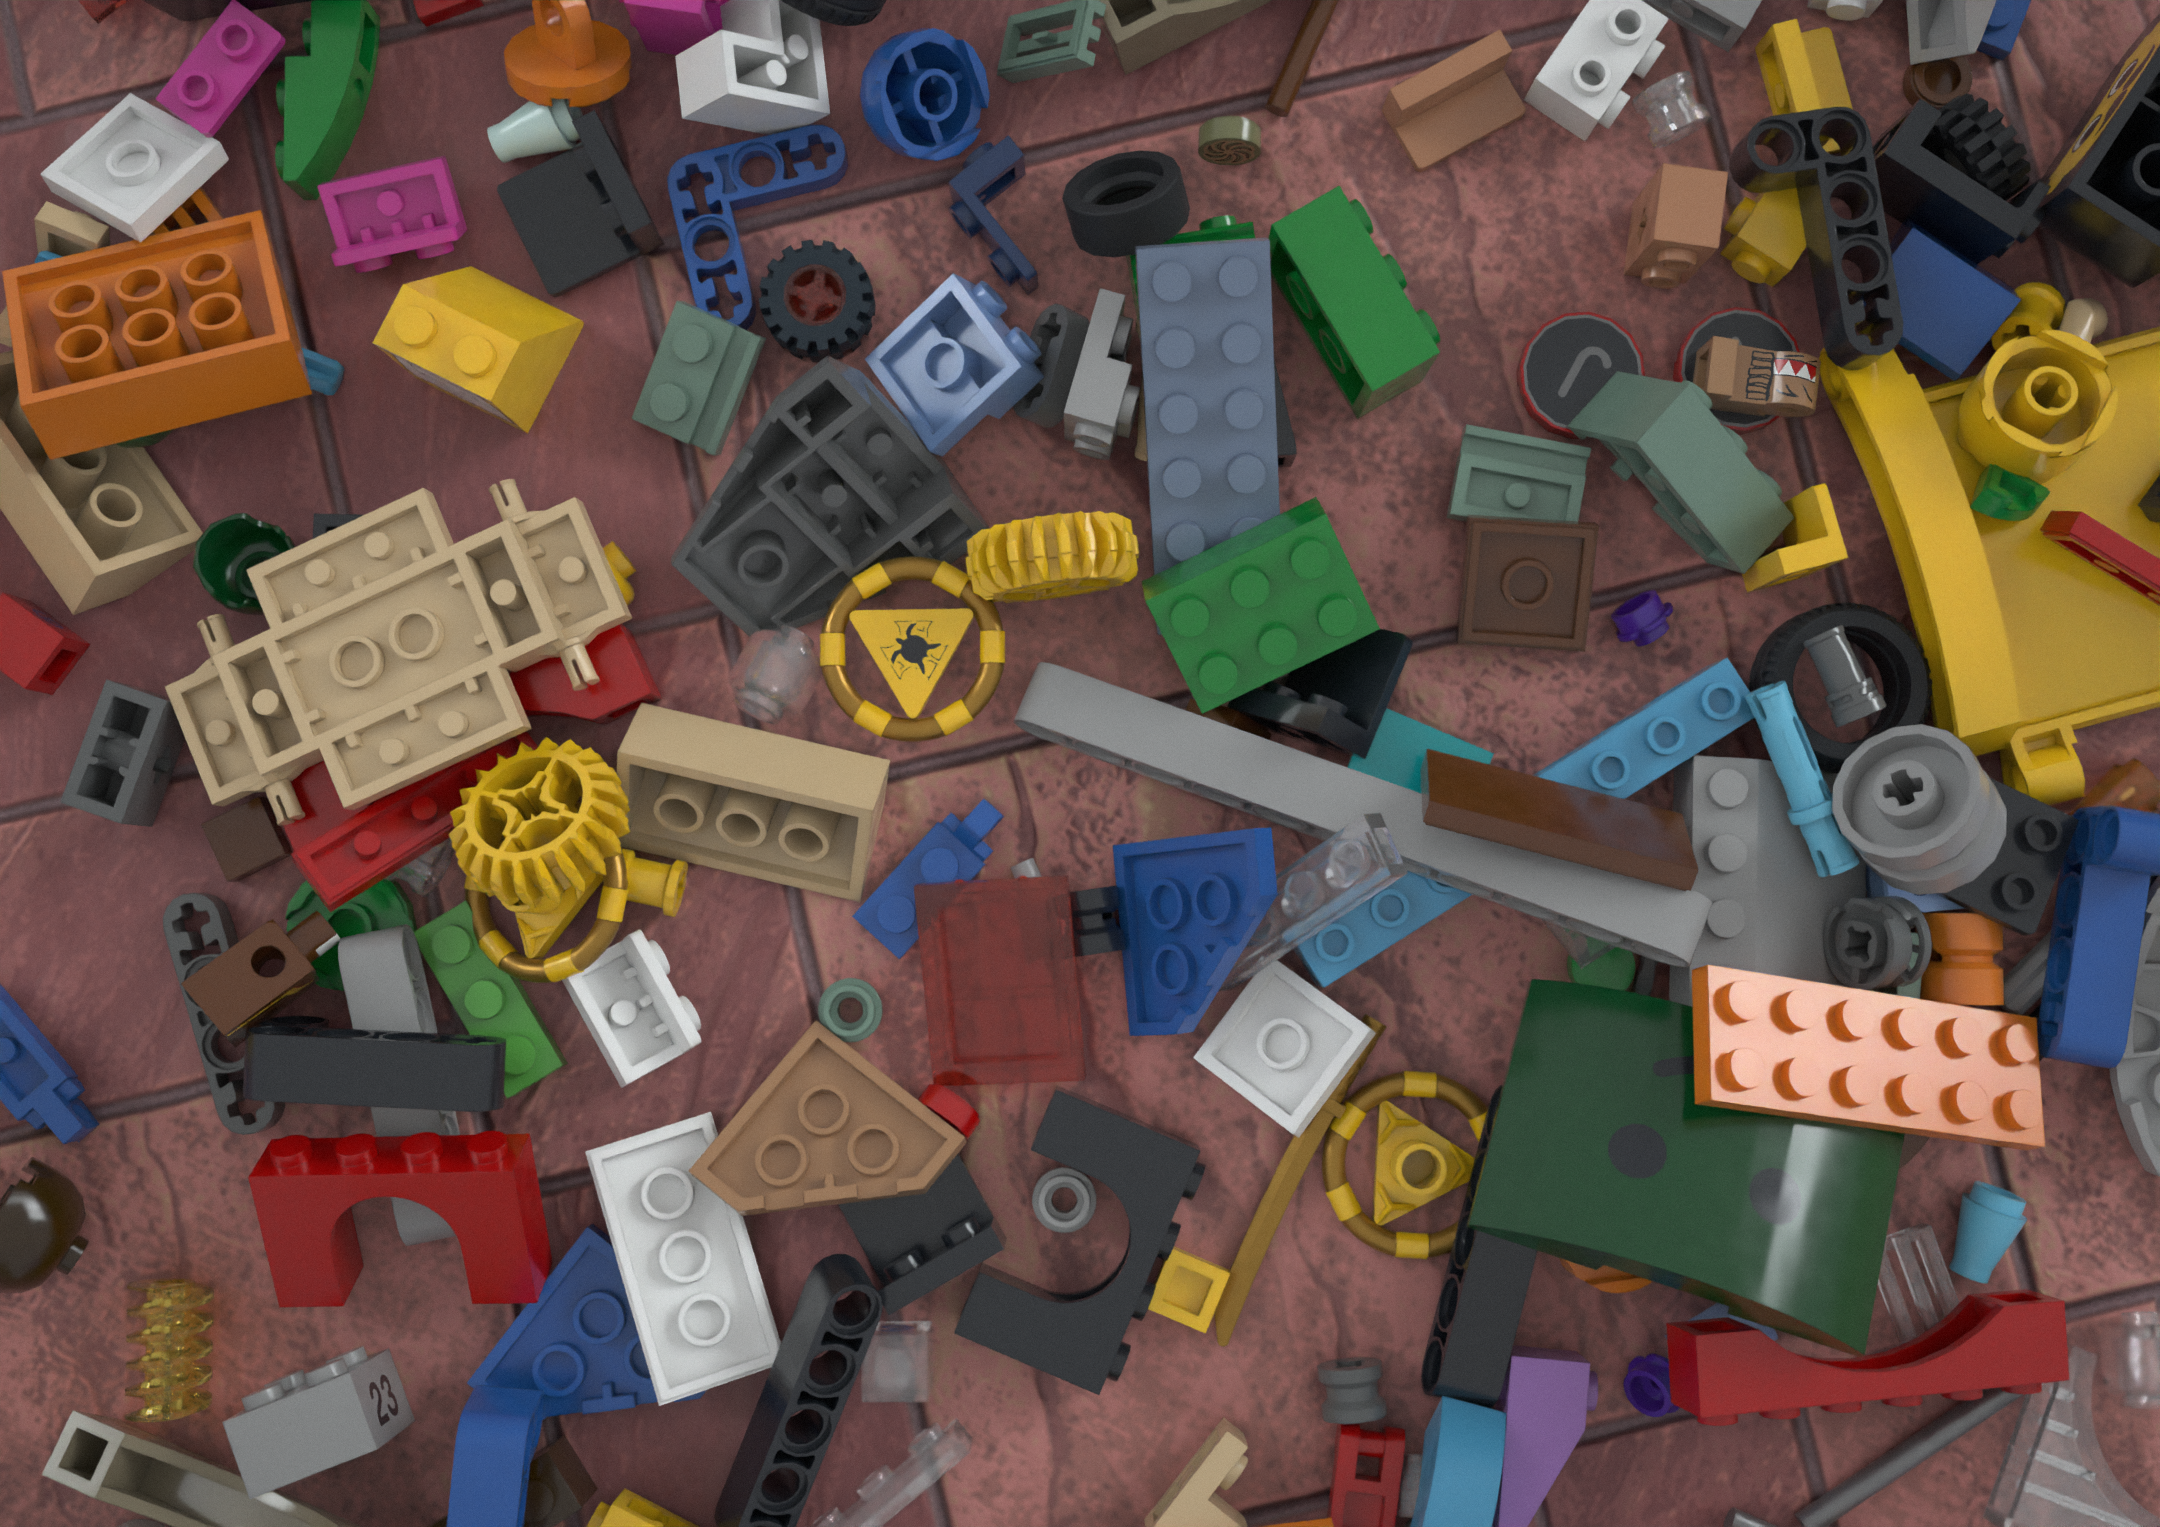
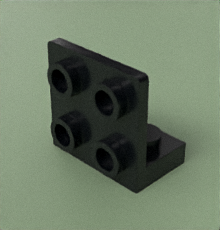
M595 110L572 121L582 143L499 184L497 187V192L547 292L554 298L664 245L615 144Z
M1379 629L1291 671L1285 686L1268 682L1264 685L1263 690L1253 689L1230 700L1227 707L1239 711L1265 726L1273 733L1366 759L1412 648L1413 640L1402 633Z
M1990 778L2007 809L2006 837L1997 857L1975 880L1947 893L1934 894L2016 933L2027 936L2034 934L2037 930L2079 820Z
M959 1153L926 1194L838 1204L881 1281L877 1291L881 1296L882 1304L888 1315L905 1307L1005 1248L1007 1238Z

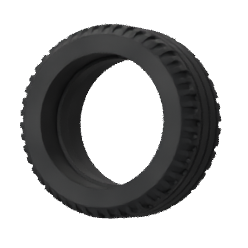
M1847 602L1827 604L1787 620L1767 637V640L1760 647L1751 668L1748 685L1750 692L1772 683L1775 685L1779 681H1786L1788 691L1793 700L1792 703L1818 761V766L1820 770L1839 773L1844 761L1865 740L1892 727L1924 725V719L1929 713L1932 701L1930 700L1932 695V679L1929 678L1931 670L1928 665V659L1923 656V648L1919 645V641L1911 636L1913 633L1904 624L1897 622L1896 618L1886 612L1868 605ZM1840 625H1843L1845 629L1844 633L1847 640L1862 648L1876 664L1882 678L1884 701L1887 705L1882 708L1873 728L1862 739L1851 743L1836 742L1815 731L1801 715L1793 692L1795 667L1805 649L1802 642Z

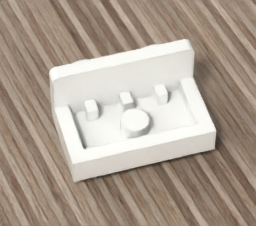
M640 929L627 935L621 942L607 948L584 972L562 980L621 1088L685 1054L702 1042L697 1032L701 1029V1022L694 1006L685 996L678 997L666 976L670 973V966L663 950L654 940L647 941Z

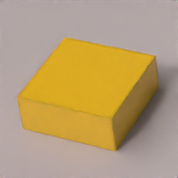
M1174 1246L1168 1260H1163L1154 1284L1156 1288L1148 1309L1206 1334L1230 1276V1271Z

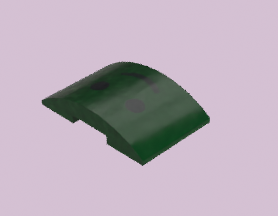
M1531 979L1528 984L1467 1227L1594 1270L1599 1269L1603 1265L1729 1306L1728 1314L1861 1357L1865 1355L1905 1133L1695 1104L1692 1006L1600 986Z

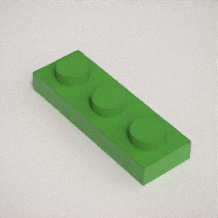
M464 901L414 931L420 951L470 1035L494 1036L506 1039L504 1094L508 1099L564 1067L568 1062L519 979L498 969L479 948L473 931V912L468 902Z

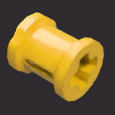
M2031 282L2018 286L2014 291L2021 301L1991 337L1993 348L1997 351L2005 342L2016 337L2019 339L2037 335L2039 331L2055 330L2061 324L2066 310L2065 300L2061 293L2051 285L2040 282Z
M623 848L622 853L625 859L628 880L626 901L659 907L663 909L664 915L675 917L681 906L685 891L688 863L675 860L670 865L636 858L634 850Z

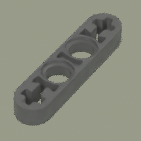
M207 893L182 894L173 899L167 906L163 916V930L218 1116L223 1125L234 1133L247 1135L266 1131L275 1126L281 1119L285 1109V1102L264 1101L265 1107L259 1108L256 1111L257 1122L252 1113L241 1114L238 1103L246 1099L243 1097L244 1080L229 1082L227 1073L244 1071L245 1056L237 1062L227 1060L222 1056L218 1049V1039L221 1031L181 985L183 981L221 955L208 954L193 959L192 950H204L205 948L199 932H187L184 921L193 917L194 911L192 906L197 912H208L210 922L201 927L205 946L220 945L221 954L239 942L231 913L225 902L217 896Z

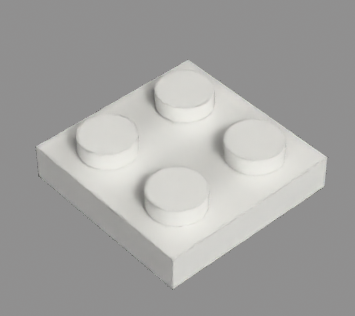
M130 93L41 173V176L51 192L135 240L142 242L214 175L229 158L221 143L216 139L205 137L192 126Z
M1269 955L1193 1058L1299 1138L1376 1033Z

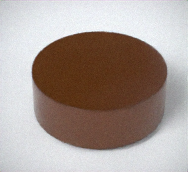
M1964 56L1909 65L1903 77L1905 97L1912 106L1919 99H1922L1939 110L1959 95L1962 97L1969 93L1973 80L1972 70Z

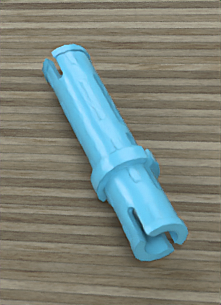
M1779 681L1775 685L1772 683L1745 695V699L1757 721L1763 741L1792 808L1787 811L1788 817L1792 825H1799L1803 838H1805L1811 852L1818 876L1823 878L1829 874L1831 876L1837 875L1857 866L1860 863L1858 856L1855 854L1853 846L1842 834L1832 812L1833 793H1830L1827 783L1822 776L1814 751L1792 703L1793 700L1788 691L1786 681Z

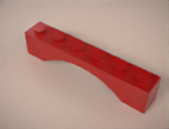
M622 624L598 634L585 646L594 670L600 679L594 685L587 683L588 688L577 691L573 690V685L561 657L545 658L522 670L509 673L527 717H571L606 725L637 711L641 703L652 704L662 699L632 631ZM325 761L306 768L296 779L291 781L301 808L305 812V817L300 820L294 819V823L283 825L295 852L381 798L355 810L343 808Z
M2027 1289L1968 1294L1944 1319L1919 1337L1888 1351L1856 1358H1816L1794 1353L1780 1346L1759 1329L1729 1317L1666 1323L1671 1403L1697 1416V1422L1711 1426L1733 1425L1738 1423V1414L1759 1412L1760 1416L1769 1419H1793L1801 1415L1800 1408L1820 1406L1822 1410L1828 1412L1852 1413L1862 1410L1863 1401L1881 1400L1883 1404L1890 1406H1918L1923 1403L1922 1395L1941 1394L1942 1397L1952 1400H1977L1983 1397V1389L2000 1388L2004 1392L2013 1394H2036L2042 1392V1383L2069 1380L2065 1301Z

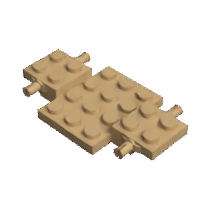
M515 479L499 481L501 486L495 483L488 490L493 496L503 521L454 544L433 493L425 488H421L247 569L246 571L270 629L235 645L223 614L211 615L207 617V620H200L197 623V627L200 629L211 657L193 674L165 686L212 805L224 807L254 792H266L277 819V825L283 826L294 823V819L300 820L305 817V812L301 808L291 781L296 779L306 768L325 761L343 808L355 810L532 729L507 669L517 672L545 658L561 657L574 691L588 688L587 683L594 685L599 682V676H597L585 646L598 634L632 619V616L583 502L574 497L545 511L527 512L517 489Z

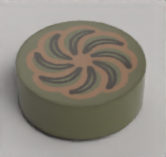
M1220 116L1212 118L1199 128L1198 154L1205 161L1218 165H1241L1252 162L1261 154V128L1254 121L1244 117Z

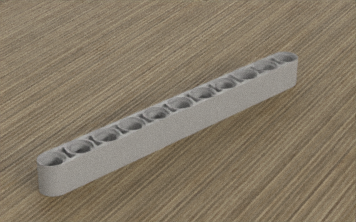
M1039 662L1014 719V723L1018 727L1041 739L1668 965L1684 968L1690 967L1712 906V901L1692 889L1691 891H1682L1425 825L1422 815L1421 793L1055 664Z

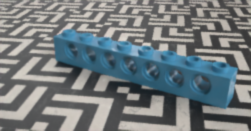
M1727 657L1702 668L1532 776L1626 799L1753 719L1754 716L1745 699V695L1750 693V691ZM1388 865L1284 930L1283 934L1315 985L1325 988L1473 894L1393 865Z

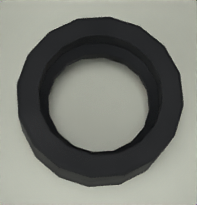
M1138 150L1118 153L1095 161L1077 172L1066 184L1062 197L1071 231L1079 249L1093 256L1114 258L1135 255V246L1161 245L1178 234L1187 223L1190 212L1180 167L1174 158L1156 151Z

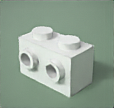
M1589 0L1535 78L1524 101L1583 141L1587 140L1598 123L1609 129L1631 97L1621 90L1632 73L1643 79L1665 48V45L1657 41L1656 38L1669 18L1642 0Z

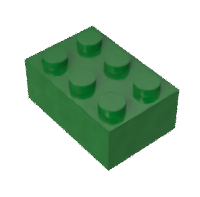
M1337 186L1271 225L1268 236L1270 240L1271 277L1354 415L1359 419L1422 382L1440 354L1436 346L1440 343V335L1428 313L1423 309L1415 311L1405 295L1403 289L1407 288V282L1397 261L1390 254L1382 257L1370 237L1374 229L1365 208L1357 199L1349 202L1341 187Z
M1317 497L1141 581L1145 601L1202 714L1380 629Z

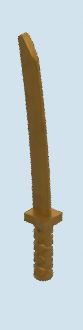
M1366 1013L1361 1022L1371 1028L1376 1034L1299 1138L1295 1135L1293 1136L1230 1268V1276L1214 1312L1217 1342L1221 1347H1225L1229 1343L1266 1251L1309 1162L1333 1117L1336 1116L1340 1119L1346 1110V1107L1341 1102L1346 1096L1348 1088L1352 1086L1358 1076L1356 1074H1358V1071H1361L1367 1061L1368 1054L1372 1053L1378 1043L1376 1041H1378V1038H1381L1387 1026Z

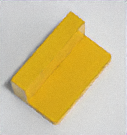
M1797 19L1773 24L1755 47L1773 116L1830 107H1848L1853 110L1831 29L1822 27L1801 33ZM1819 136L1821 146L1827 153L1835 154L1841 152L1838 144L1832 138Z
M1825 483L1811 486L1784 502L1785 506L1795 517L1782 531L1786 547L1756 560L1746 573L1742 574L1747 593L1808 577L1848 558L1829 490Z

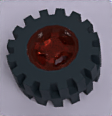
M813 240L801 241L802 248L794 250L790 245L782 250L784 256L779 261L773 258L768 264L767 269L769 273L767 277L761 278L759 286L761 291V298H759L760 310L766 326L774 339L783 349H788L793 356L800 359L803 356L809 357L812 362H820L826 356H832V358L838 360L844 357L843 352L849 348L854 352L861 345L860 339L864 334L869 335L872 328V316H875L876 309L873 288L861 262L858 263L853 253L846 248H843L841 251L836 248L833 242L823 240L822 245H814ZM825 305L832 306V308L827 307L824 311L819 312L818 316H816L817 311L819 309H822Z

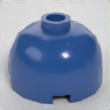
M921 28L891 36L874 50L862 73L859 96L864 119L879 142L894 153L902 156L939 161L959 155L976 140L981 128L975 127L980 119L981 108H988L990 92L986 70L971 45L963 39L956 40L949 33H945L944 30Z

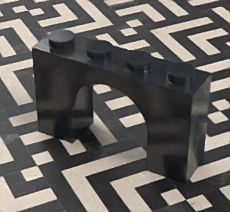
M1056 1085L1033 1140L1031 1151L1100 1180L1117 1195L1129 1219L1130 1230L1126 1251L1116 1269L1106 1279L1091 1288L1068 1293L1054 1292L1041 1288L982 1263L958 1319L954 1334L1100 1395L1106 1378L1117 1382L1122 1373L1131 1345L1122 1342L1131 1317L1142 1321L1149 1308L1156 1285L1147 1281L1156 1257L1165 1261L1168 1260L1181 1228V1224L1172 1221L1181 1197L1190 1201L1194 1198L1206 1165L1197 1161L1200 1153L1197 1144Z

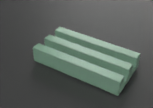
M1071 0L1011 15L1007 22L997 75L1011 83H1018L1093 67L1096 54L1087 50V44L1099 42L1101 29L1092 25V21L1104 17L1106 4L1099 0ZM1073 25V28L1070 30H1065L1057 33H1051L1047 31L1064 26ZM1033 34L1031 39L1020 41L1021 35Z

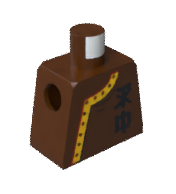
M317 910L286 934L272 919L191 975L181 985L236 1048L245 1041L247 1028L274 1018L319 981L316 970L311 963L341 939ZM280 959L285 962L284 970L279 975L268 978L260 976L261 967L267 961Z

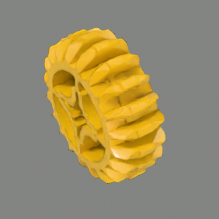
M1079 511L1068 514L1056 513L1048 516H1034L1029 519L1013 520L1006 524H996L990 529H982L967 541L968 557L965 560L967 576L971 580L973 593L981 596L986 601L992 600L993 603L1002 601L1005 603L1024 601L1026 603L1090 594L1091 592L1109 590L1110 587L1122 586L1137 575L1139 548L1137 535L1133 533L1130 519L1115 512L1104 513L1096 511L1084 513Z
M546 737L536 750L521 742L517 755L510 758L497 753V765L489 772L476 770L478 784L476 787L460 789L463 806L450 812L455 828L449 833V836L452 840V847L456 851L455 855L459 859L458 865L468 878L471 877L481 892L486 893L489 897L496 895L500 901H504L509 907L521 899L524 904H528L535 909L544 895L560 904L564 890L572 886L585 893V878L591 873L606 875L604 858L622 855L621 842L618 838L630 832L626 814L630 811L629 801L620 786L622 782L612 767H608L602 757L595 753L591 747L583 750L581 746L576 745L571 739L558 746ZM582 796L581 806L578 811L575 804L579 797ZM502 835H503L504 838H505V840H504V842L502 843L501 847L499 848V846H500V841H501V838H502Z

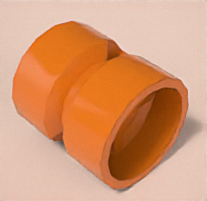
M1922 913L1930 929L1932 950L1929 964L1921 978L1920 999L1955 1005H2004L2003 968L1993 963V956L2003 950V926L1976 913Z

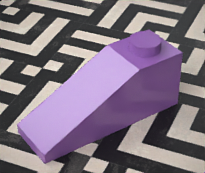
M1513 1345L1503 1387L1495 1404V1410L1506 1413V1430L1500 1487L1492 1527H1528L1585 1431L1587 1411H1594L1597 1405L1598 1377L1595 1371H1590V1362L1577 1351Z

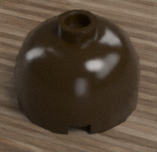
M31 1157L22 1168V1171L33 1176L30 1181L26 1182L20 1179L16 1186L11 1184L0 1200V1293H23L37 1288L55 1270L68 1275L89 1243L88 1239L79 1235L86 1216L83 1196L69 1178L34 1157Z

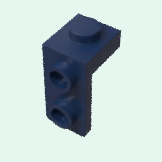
M1008 135L995 146L991 142L979 146L965 159L962 165L964 170L949 181L951 198L954 204L948 210L961 230L970 239L979 234L993 251L987 256V259L1002 281L1008 287L1017 282L1025 293L1029 295L1038 288L1037 272L985 207L1026 175L1024 154Z

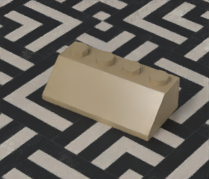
M13 350L0 353V509L71 613L75 615L129 596L194 551L195 544L203 532L143 446L124 448L112 444L53 460L49 459L20 406Z
M641 703L617 753V775L622 782L620 786L628 797L630 811L626 814L630 832L618 838L621 842L620 846L860 902L884 807L890 760Z

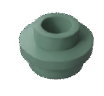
M846 978L834 982L824 991L819 1002L818 1015L821 1024L843 1042H857L869 1037L878 1028L883 1015V1004L879 993L871 984L857 978ZM846 998H855L862 1004L863 1014L856 1022H848L840 1014V1005Z

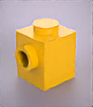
M1797 188L1759 193L1754 201L1745 196L1723 227L1732 236L1720 254L1732 261V268L1740 276L1751 282L1759 284L1765 282L1771 287L1779 282L1791 271L1806 248Z

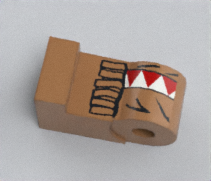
M1713 336L1697 350L1693 383L1710 397L1713 406L1710 408L1712 410L1765 416V414L1784 417L1809 416L1815 413L1821 361L1809 354L1791 351H1771L1739 345V340Z

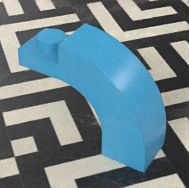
M1442 1396L1424 1432L1419 1490L1410 1527H1492L1503 1466L1506 1430L1505 1412Z

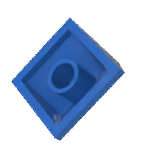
M1907 219L1902 223L1890 242L1903 318V334L1898 344L1955 381L1962 375L2021 299L2011 286L1910 219Z

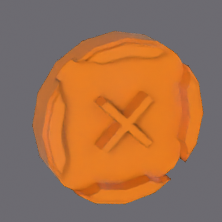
M532 0L535 25L529 26L513 36L504 49L507 81L519 96L542 106H553L552 98L568 99L569 107H586L608 100L626 87L630 80L629 70L632 68L629 40L618 29L603 22L591 20L585 0Z

